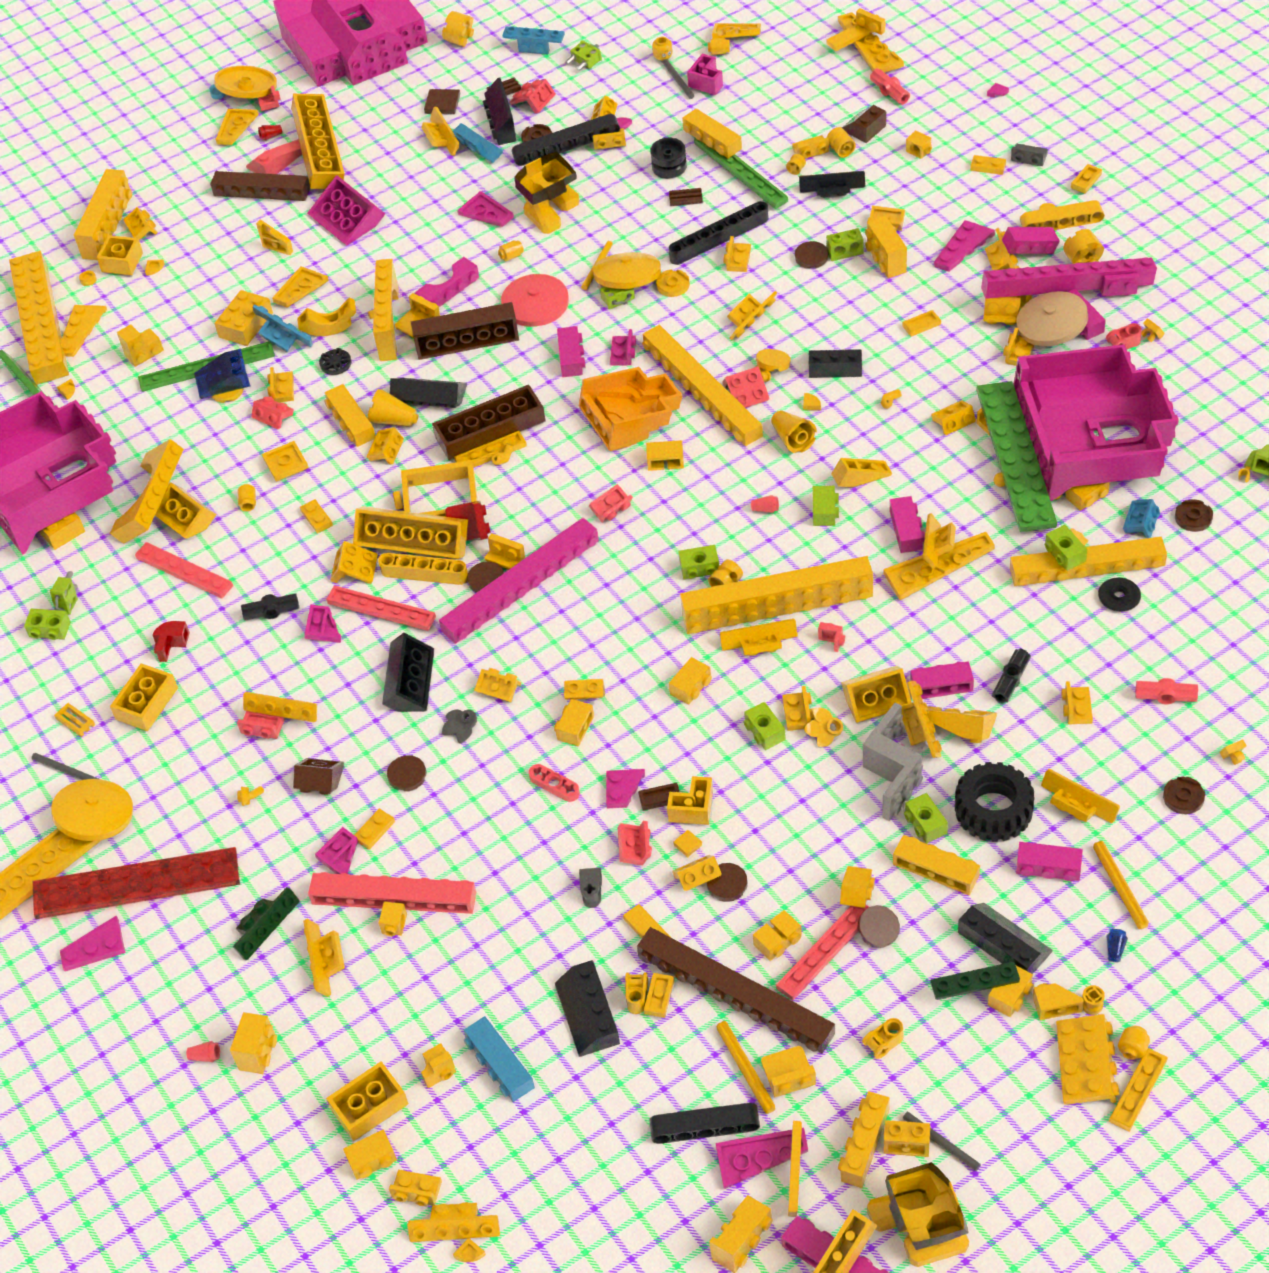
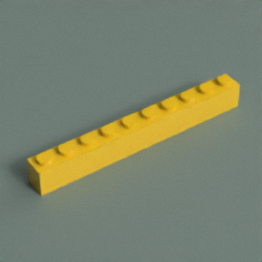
M660 324L643 333L642 345L644 349L649 351L655 360H659L665 370H669L675 380H679L683 387L689 390L697 401L699 400L704 408L710 411L714 418L720 421L725 429L735 436L738 442H741L746 447L763 437L762 424Z

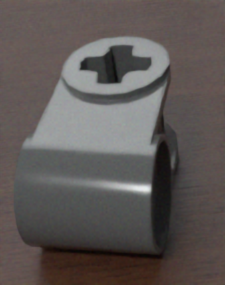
M601 868L579 869L580 891L583 904L588 908L597 907L601 903Z

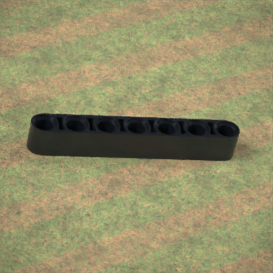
M607 114L517 144L512 148L511 152L515 164L524 166L547 154L554 152L560 154L592 143L593 135L619 132L620 126L614 114Z
M758 201L669 245L670 262L675 265L682 264L729 241L730 236L735 238L766 223L769 220L768 204L764 201Z

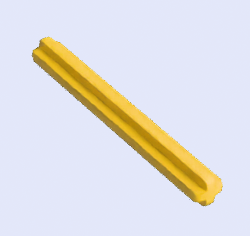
M1102 840L1095 842L1093 849L1137 928L1140 930L1147 928L1149 921L1105 843Z
M726 1021L718 1023L717 1031L766 1114L775 1111L774 1102Z

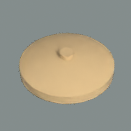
M1061 291L1049 292L1033 298L1021 308L1017 316V328H1019L1020 336L1030 344L1055 346L1070 341L1082 332L1088 321V311L1085 302L1075 294Z

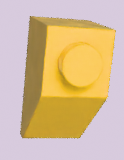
M1043 983L1033 989V1001L1039 1020L1083 1011V998L1056 983Z

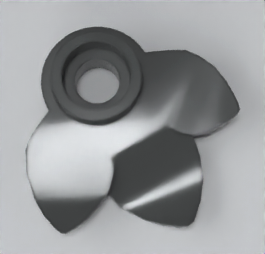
M459 709L452 710L445 715L448 721L443 725L442 735L456 734L457 741L461 744L471 736L472 728L477 723V715L470 709L464 711Z

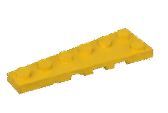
M850 12L838 16V22L843 30L856 25V15ZM871 33L853 43L872 71L878 68L885 73L904 67V61L894 51L891 52L885 43L879 41L877 35Z
M983 532L954 543V549L951 552L938 556L937 567L935 568L927 564L923 556L920 555L883 569V574L899 600H902L994 550L995 544L988 533Z

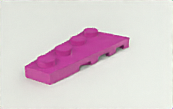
M964 220L935 259L934 267L950 272L964 260L965 256L971 255L975 248L985 244L989 237L995 236V230Z
M804 1127L801 1133L800 1155L808 1152ZM792 1130L716 1143L723 1188L731 1187L791 1160Z

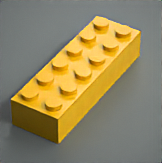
M105 170L74 233V238L82 259L97 260V256L107 236H112L116 231L117 225L122 219V214L132 198V190L129 187L128 178L124 170Z
M362 506L355 509L353 544L459 559L465 556L468 520Z

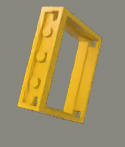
M472 460L401 470L405 512H411L409 487L469 478L471 502L478 501ZM445 509L420 513L446 517Z

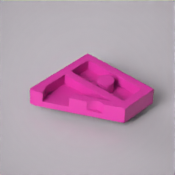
M310 604L304 634L305 639L341 643V634L337 630V625L332 618L329 606Z
M645 769L606 771L607 809L628 807L631 797L638 789L639 782L645 777Z
M342 827L315 853V857L335 874H348L358 844V838Z

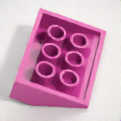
M338 175L335 176L307 213L345 245H349L375 228L385 215L382 210Z

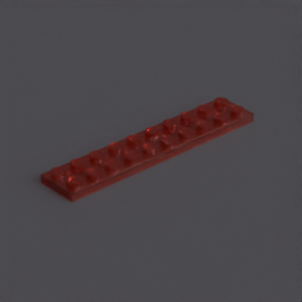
M236 847L35 880L33 881L35 919L240 885Z

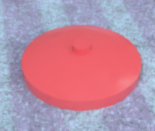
M530 274L514 280L505 288L501 296V304L513 303L516 323L518 325L535 327L549 324L561 317L568 307L569 295L564 283L556 277L546 274Z

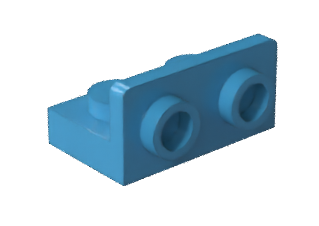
M1144 499L1131 502L1123 526L1125 533L1143 532L1146 538H1151L1155 530L1157 518L1160 515V509L1156 506L1154 500Z

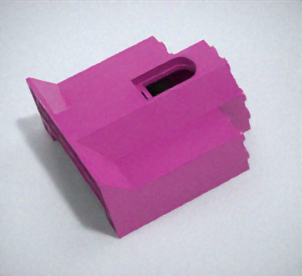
M409 0L273 1L282 39L317 87L344 76L348 78L352 85H356L408 64L406 51L428 43L424 19ZM365 15L372 24L368 29L356 31L348 25L347 21Z
M1125 344L1020 356L1017 359L1013 385L1050 501H1053L1073 486L1160 476L1161 470L1164 468V458L1168 453L1167 447L1171 446L1172 440L1175 438V428L1179 423V419L1173 411V403L1169 401L1167 388H1164L1162 376L1158 374L1157 369L1136 370ZM1130 425L1138 430L1139 435L1132 438L1106 441L1101 428ZM1097 430L1099 436H1095L1093 431Z
M42 391L0 412V526L22 555L27 552L36 532L114 491L111 485L113 480L106 472L109 470V467L117 462L114 456L116 451L110 445L112 440L107 432L104 433L100 423H96L91 413L88 414L86 407L83 404L80 405L77 400L59 408L57 405H54L50 396L46 397ZM84 460L87 462L83 469L60 481H57L52 474L75 461Z

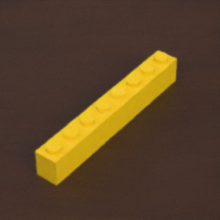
M1162 536L1087 546L1086 562L1068 571L1062 565H1059L1056 558L1049 552L1010 557V572L1014 586H1026L1087 576L1158 568L1166 565L1167 551Z

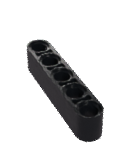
M741 1103L658 1114L649 1119L651 1139L656 1144L747 1133L760 1128L758 1108L755 1103Z

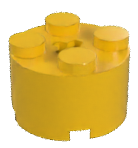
M451 11L445 20L447 23L446 28L443 27L442 30L443 39L465 47L467 39L474 34V29L472 28L473 17L457 11Z
M1089 229L1079 230L1075 232V236L1069 237L1065 241L1063 250L1072 264L1099 262L1098 260L1104 252L1103 245Z

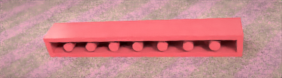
M321 872L312 874L308 895L312 905L382 909L384 902L404 904L406 910L473 914L477 892L474 882L468 880L450 881L448 879L432 880L428 878L414 879L405 876L397 878L386 875L379 877L366 874L349 875L347 873L329 874Z

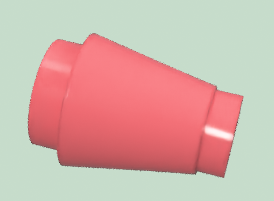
M769 495L751 500L752 511L774 513V511L779 510L778 497Z
M209 1041L188 1047L186 1051L187 1059L214 1062L220 1058V1046L217 1042Z

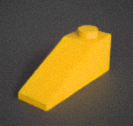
M840 458L831 475L839 487H856L892 475V471L886 461Z

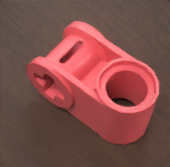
M1132 323L1110 331L1106 335V340L1112 346L1125 344L1126 349L1136 347L1141 343L1142 328L1140 325Z

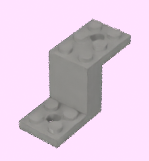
M897 703L892 705L863 743V768L892 782L883 794L882 818L888 821L894 815H898L903 802L910 799L912 790L915 786L918 787L923 780L922 755L893 741L895 737L901 734L903 729L901 726L903 719L902 706Z

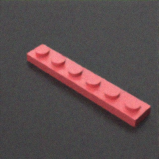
M148 542L135 554L138 560L221 599L233 587L232 581Z
M335 585L326 598L327 604L426 631H429L436 618L435 612Z
M866 905L865 908L850 906L776 984V989L793 1001L858 932V919L869 906Z

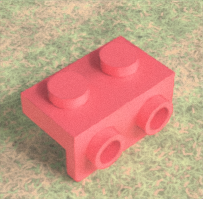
M263 397L253 402L251 417L279 429L281 428L282 419L293 416L294 409L288 407L285 403L274 401L272 397Z
M617 484L591 502L589 507L603 523L605 520L611 521L615 518L618 511L628 509L631 506L630 502L633 496H627Z
M246 711L243 720L238 719L237 725L240 733L244 735L277 739L284 723V717Z
M643 820L640 826L620 823L617 827L620 862L643 866L652 853V847L649 846L651 832L648 829V821Z

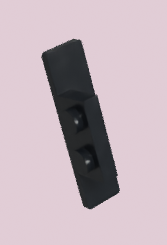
M865 171L799 176L800 193L817 192V196L823 198L830 197L833 194L845 196L847 193H850L852 188H864L866 186Z

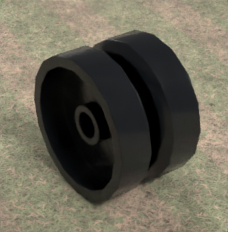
M668 137L659 139L652 144L650 148L651 165L655 175L669 179L678 177L685 172L687 168L686 149L681 140Z

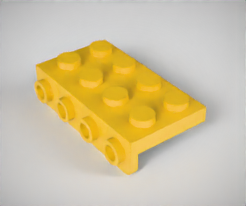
M1104 1014L1057 1020L1064 1104L1110 1099L1111 1103H1116V1096L1119 1095V1086L1114 1081V1075H1117V1066L1115 1061H1112V1055H1115V1046L1113 1041H1110V1035H1113L1111 1021L1108 1022Z

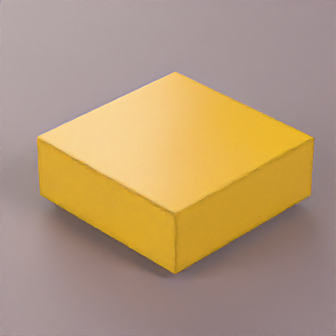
M687 830L673 841V844L688 858L702 846V841L691 831Z

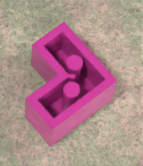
M702 53L687 71L688 87L716 95L723 87L722 71L717 69L716 57Z

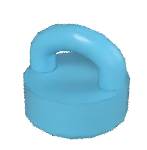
M215 84L209 88L213 99H222L226 95L220 92L215 87Z

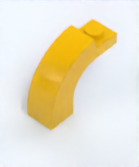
M349 297L336 311L331 313H318L306 308L297 318L298 329L314 336H330L346 330L352 325L351 317L356 313L355 300Z

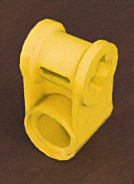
M626 972L625 996L627 1008L632 1014H640L644 1012L647 998L648 973L630 974Z
M890 1018L866 1034L862 1043L865 1046L868 1045L874 1052L876 1059H880L903 1041V1024L899 1019ZM891 1030L899 1031L896 1034L889 1033Z

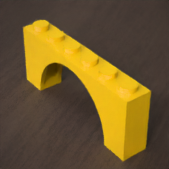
M393 259L376 260L373 334L380 361L397 360L392 300H399V286Z
M168 439L148 451L141 462L140 467L151 474L149 482L129 510L115 520L109 533L123 544L148 531L184 450L173 440Z

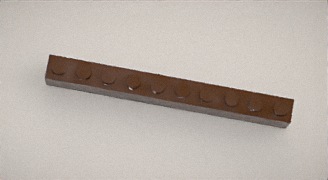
M652 927L648 929L637 945L638 957L643 962L652 963L660 971L668 972L679 981L693 985L696 990L710 994L715 1000L729 1004L735 1011H742L748 1014L754 1021H761L767 1024L771 1030L784 1033L790 1040L794 1042L799 1041L813 1052L817 1051L823 1054L835 1035V1023Z

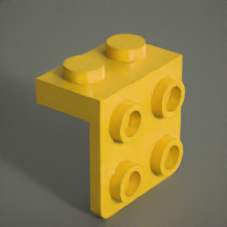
M414 293L408 297L411 310L395 323L397 330L413 337L411 321L440 316L437 304Z
M801 1046L773 1053L761 1059L774 1098L816 1085L815 1069L813 1065H809Z

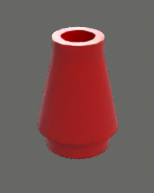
M261 125V127H258L259 137L265 141L282 134L281 125Z

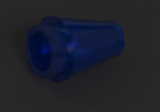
M1110 929L1106 935L1108 960L1120 962L1128 937L1124 930Z

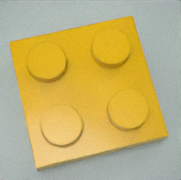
M295 441L262 454L263 460L276 482L309 468Z

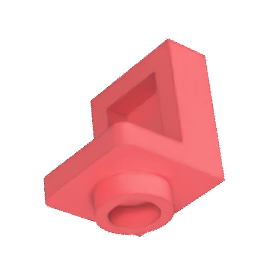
M274 85L271 86V94L258 98L261 111L279 107L278 100H281L279 91H275Z
M820 622L818 639L833 642L834 652H838L840 646H843L846 636L843 635V626Z

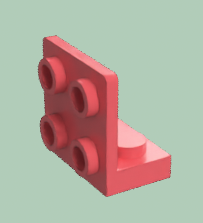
M537 79L532 83H524L521 86V90L512 96L513 99L509 103L513 105L527 101L536 114L547 105L556 93L546 79Z
M759 367L727 376L722 381L724 388L728 387L730 393L745 408L770 399Z

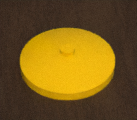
M244 65L231 66L221 69L215 74L214 84L220 92L229 96L259 98L271 94V86L273 85L276 90L277 78L273 73L263 68Z
M624 252L601 259L595 264L593 274L595 281L602 286L614 289H630L647 285L656 280L661 274V264L656 257L650 254Z
M86 779L71 783L56 794L51 805V815L53 823L63 834L78 840L98 841L119 834L129 825L133 816V802L129 793L116 783L102 779Z

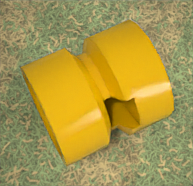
M836 127L828 133L826 138L829 139V146L834 149L838 156L845 158L853 153L856 143L843 128Z
M726 559L718 567V570L711 574L708 582L711 587L738 582L743 576V571L736 562Z

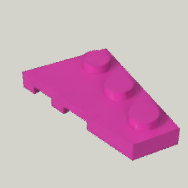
M117 915L60 950L62 966L65 972L126 953Z

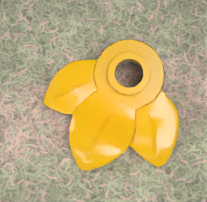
M813 708L812 713L815 720L807 723L804 731L809 736L817 738L818 747H826L833 742L834 737L842 733L843 723L840 719L832 717L829 710ZM830 724L835 725V731L830 729Z

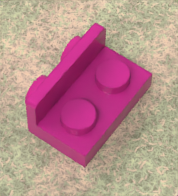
M629 329L628 336H612L611 366H631L632 358H635V348L633 346H636V335H633L632 329Z

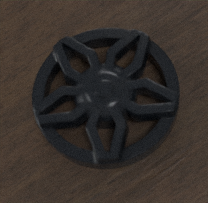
M341 348L322 353L319 360L321 370L329 375H338L347 371L352 363L350 354Z

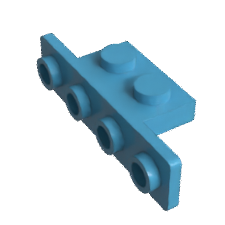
M506 26L502 34L503 38L517 39L519 52L549 54V42L562 43L565 36L564 31Z
M460 123L452 131L462 145L468 146L471 151L477 152L491 163H494L503 153L500 148L463 123Z
M254 304L252 307L255 314L266 320L258 332L259 336L286 352L289 351L296 339L309 347L313 345L309 334L299 332L291 323L286 324L278 315H271L263 306L258 307Z

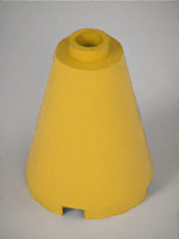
M377 389L371 401L373 402L372 408L370 407L368 411V420L371 423L408 427L417 423L419 417L416 414L417 410L383 389Z
M782 410L777 411L772 416L771 423L786 448L792 453L805 452L815 442L816 438L814 436L815 432L817 433V428L810 420Z

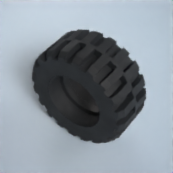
M985 762V765L982 766L981 764L975 765L973 770L970 768L964 772V776L960 777L956 786L954 807L957 821L961 822L960 826L964 830H969L970 835L973 837L977 835L980 840L986 841V839L992 840L991 842H998L1000 839L1003 841L1010 840L1011 836L1015 838L1020 835V831L1026 830L1028 823L1032 820L1035 799L1034 788L1031 786L1029 778L1024 777V773L1018 769L1016 771L1012 765L1008 764L1006 766L1003 765V762H997V764ZM996 793L1007 797L1013 804L1002 810H990L982 807L976 800L982 795Z

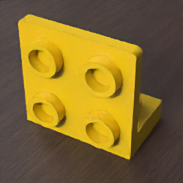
M344 541L336 552L330 581L338 583L341 577L344 578L345 575L371 584L374 578L378 554Z

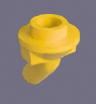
M241 786V790L237 791V800L242 802V806L249 805L250 799H254L264 793V789L262 786H259L249 792V787Z

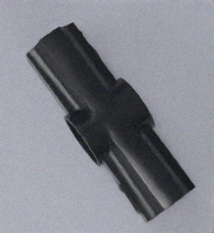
M297 593L280 597L268 594L263 596L261 601L241 605L244 621L259 617L275 619L280 613L300 609Z
M1015 649L1008 664L1004 666L1003 674L992 693V697L997 702L1002 704L1008 702L1015 688L1019 686L1020 678L1031 659V655L1027 650Z

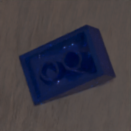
M241 348L224 352L194 373L200 399L251 386Z

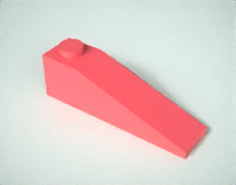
M299 139L264 151L247 164L246 168L254 173L278 174L302 155Z

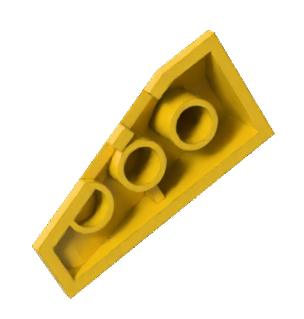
M928 706L929 714H927L929 721H932L933 724L962 738L970 739L969 742L982 743V740L988 739L997 717V712L971 709V711L960 713L961 710L959 708H947L942 711L941 707Z

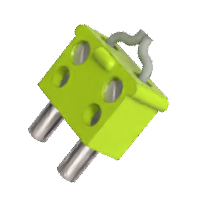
M581 40L578 45L570 50L571 56L565 63L567 65L573 61L579 63L576 67L577 71L582 70L584 67L587 69L592 68L596 63L602 61L601 51L598 48L599 45H592Z
M600 284L597 286L600 290L601 299L606 303L608 309L628 304V301L635 298L634 288L614 289L600 286Z
M68 571L65 577H58L52 589H50L55 610L66 611L68 615H71V611L78 600L76 594L78 585L72 582L71 578L74 575L72 571Z

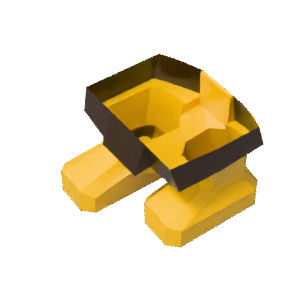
M558 152L536 159L525 165L514 176L515 188L526 200L523 207L524 214L544 234H550L561 227V218L551 207L550 200L562 211H568L579 205V194L568 185L577 179L576 171Z
M930 1162L887 1175L885 1183L888 1195L870 1199L867 1204L869 1219L877 1225L875 1230L882 1232L897 1227L898 1232H908L909 1235L904 1239V1248L910 1264L916 1267L966 1253L969 1247L967 1236L969 1231L951 1181L935 1164Z

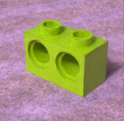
M859 228L826 235V247L830 260L836 261L864 254V239Z
M31 608L24 627L28 636L35 639L65 640L71 621L66 611Z

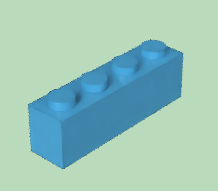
M486 1016L464 1029L466 1037L464 1042L469 1050L474 1049L477 1053L475 1055L477 1061L481 1066L485 1065L488 1068L487 1073L493 1082L497 1080L500 1084L499 1089L505 1098L509 1096L512 1102H515L535 1088L531 1075Z

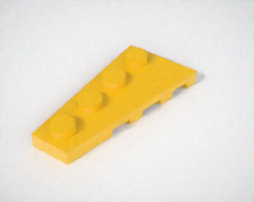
M74 305L62 337V347L66 357H74L85 342L86 337L92 332L93 327L100 321V317L107 311L106 306Z

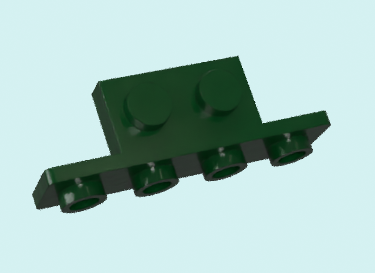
M286 887L274 901L262 898L254 905L251 912L241 919L236 930L243 936L234 944L233 948L243 960H248L300 902L299 898L289 887Z
M1009 962L931 979L930 984L935 999L940 1000L1019 983L1020 977L1015 962Z

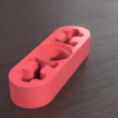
M535 764L530 767L529 778L535 785L568 802H573L579 798V786L574 781L541 764ZM551 780L559 781V784L556 786L549 785Z

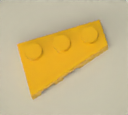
M227 109L215 139L216 143L232 145L259 115L258 110Z
M300 266L272 297L273 303L287 308L328 282V276Z

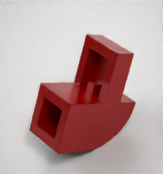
M168 621L159 625L152 634L155 641L154 653L157 654L160 662H167L171 647L186 648L190 634L186 621Z

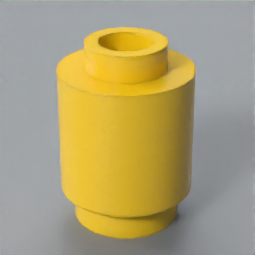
M711 39V42H708V52H711V55L730 52L729 39Z
M513 240L499 246L498 255L500 259L509 261L520 256L524 252V248L519 240Z
M249 484L241 485L237 489L238 505L243 511H251L256 505L255 487Z

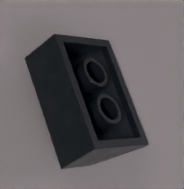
M862 349L809 350V378L862 377Z

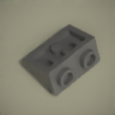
M1016 143L1015 147L1013 146L1011 149V161L1042 167L1048 155V149L1025 144Z

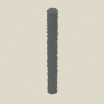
M664 59L662 61L664 66L688 98L693 99V92L668 59Z
M36 752L32 754V760L78 779H99Z
M908 1111L903 1116V1119L907 1122L924 1123ZM930 1127V1139L973 1170L977 1171L980 1168L981 1164Z

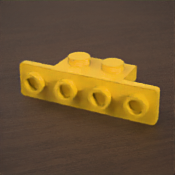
M434 107L430 116L431 123L423 122L421 128L432 146L447 147L450 154L455 156L459 149V141L438 107Z
M999 227L996 228L999 240L985 248L992 270L1020 268L1017 265L1018 260L1016 256L1009 254L1002 242L1005 231L1002 232Z
M774 291L762 304L749 293L727 315V318L738 327L729 339L739 338L745 332L744 328L746 326L749 328L756 321L754 318L756 316L760 317L766 311L764 308L766 306L770 307L776 301L774 297L777 292Z
M929 513L927 515L922 556L927 564L935 568L937 567L938 556L947 554L954 549L956 527L952 522L941 527L934 515Z
M794 618L720 632L722 650L742 648L744 656H754L766 651L775 652L777 649H782L781 640L798 636Z
M909 681L907 684L913 703L902 706V720L910 744L914 746L927 741L932 757L939 758L941 757L942 747L940 742L935 739V727L932 721H929L927 715L929 714L927 704L923 703L921 697L923 694L922 688L916 681Z
M245 692L243 694L244 711L308 722L317 721L316 703L252 692Z
M1051 769L1046 770L1041 786L1055 793L1051 798L1050 804L1084 822H1087L1094 814L1110 823L1115 822L1120 805Z
M307 918L303 920L308 945L307 951L311 962L310 969L314 979L313 986L317 992L328 997L331 995L328 977L345 969L339 933L333 930L321 937L319 925Z
M463 1202L460 1204L432 1205L430 1219L408 1221L410 1242L498 1237L500 1236L498 1215L477 1216V1203Z

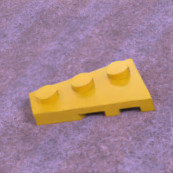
M715 23L712 39L757 36L761 32V23Z

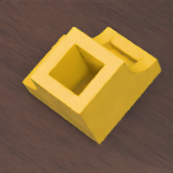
M442 1043L422 1053L426 1067L421 1072L427 1088L434 1086L442 1080H448L456 1073L453 1059Z

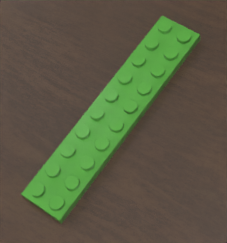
M1013 382L977 385L976 391L1019 532L1056 528L1057 520Z

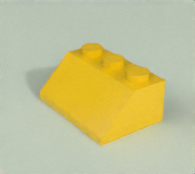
M171 482L155 514L156 517L185 539L206 530L217 515L183 488Z
M893 666L841 682L846 702L856 723L886 714L894 703L901 706L912 703L903 668L899 666Z

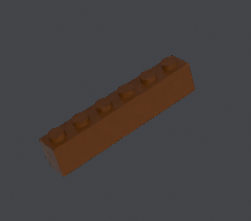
M215 171L210 183L213 195L223 197L306 201L310 191L308 176Z

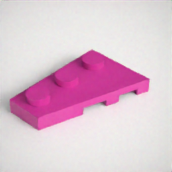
M479 191L457 210L458 215L501 227L514 218L513 212L482 191Z

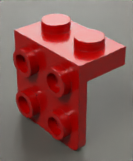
M481 500L449 506L445 509L446 517L468 520L466 541L477 538L481 540L488 539V534L491 531L489 522L485 523L484 516L487 515L485 504H481Z

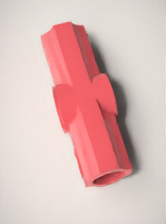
M878 68L873 70L870 80L879 86L884 96L890 95L902 105L907 103L910 93L900 85L897 77H889Z
M1163 678L1158 682L1136 681L1135 697L1139 699H1155L1165 705L1172 704L1175 701L1197 702L1198 684L1175 683L1171 678Z

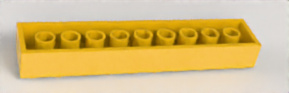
M41 250L9 259L29 370L35 383L38 385L68 376L69 371L62 347V336L48 267Z
M868 556L680 593L682 617L687 634L699 633L701 631L715 630L721 627L735 626L741 623L873 597V571Z

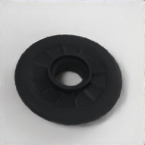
M1116 577L1102 583L1098 596L1101 603L1108 609L1123 612L1131 610L1139 604L1141 591L1133 581ZM1122 592L1125 596L1117 597L1115 593Z

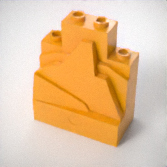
M640 367L583 379L578 406L608 450L613 451L646 440L649 437L650 431L658 430L660 426L669 425L672 410L680 408L682 394L666 373L647 377Z

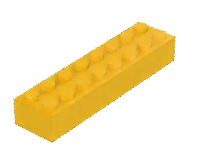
M293 93L291 110L310 188L326 189L336 175L344 180L345 173L324 94Z

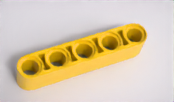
M1092 200L1025 212L1020 216V223L1022 227H1053L1054 230L1098 223L1104 219L1105 214L1100 202Z
M384 553L378 558L380 570L384 577L462 585L467 582V567L465 562L461 560Z

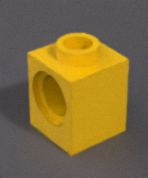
M915 130L906 139V152L922 159L932 150V138Z
M383 903L378 923L382 934L402 936L407 917L404 904Z

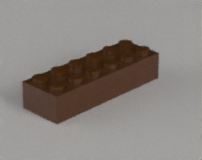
M512 302L411 321L418 360L519 341Z
M528 384L432 423L435 438L448 460H452L457 455L514 432L526 430L545 422L546 419L543 405Z

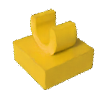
M1147 318L1143 322L1146 328L1141 331V335L1145 337L1150 333V336L1147 338L1150 342L1154 341L1156 336L1160 339L1164 336V331Z
M1242 739L1226 746L1219 753L1223 759L1230 757L1232 763L1236 765L1245 759L1242 750L1247 745Z

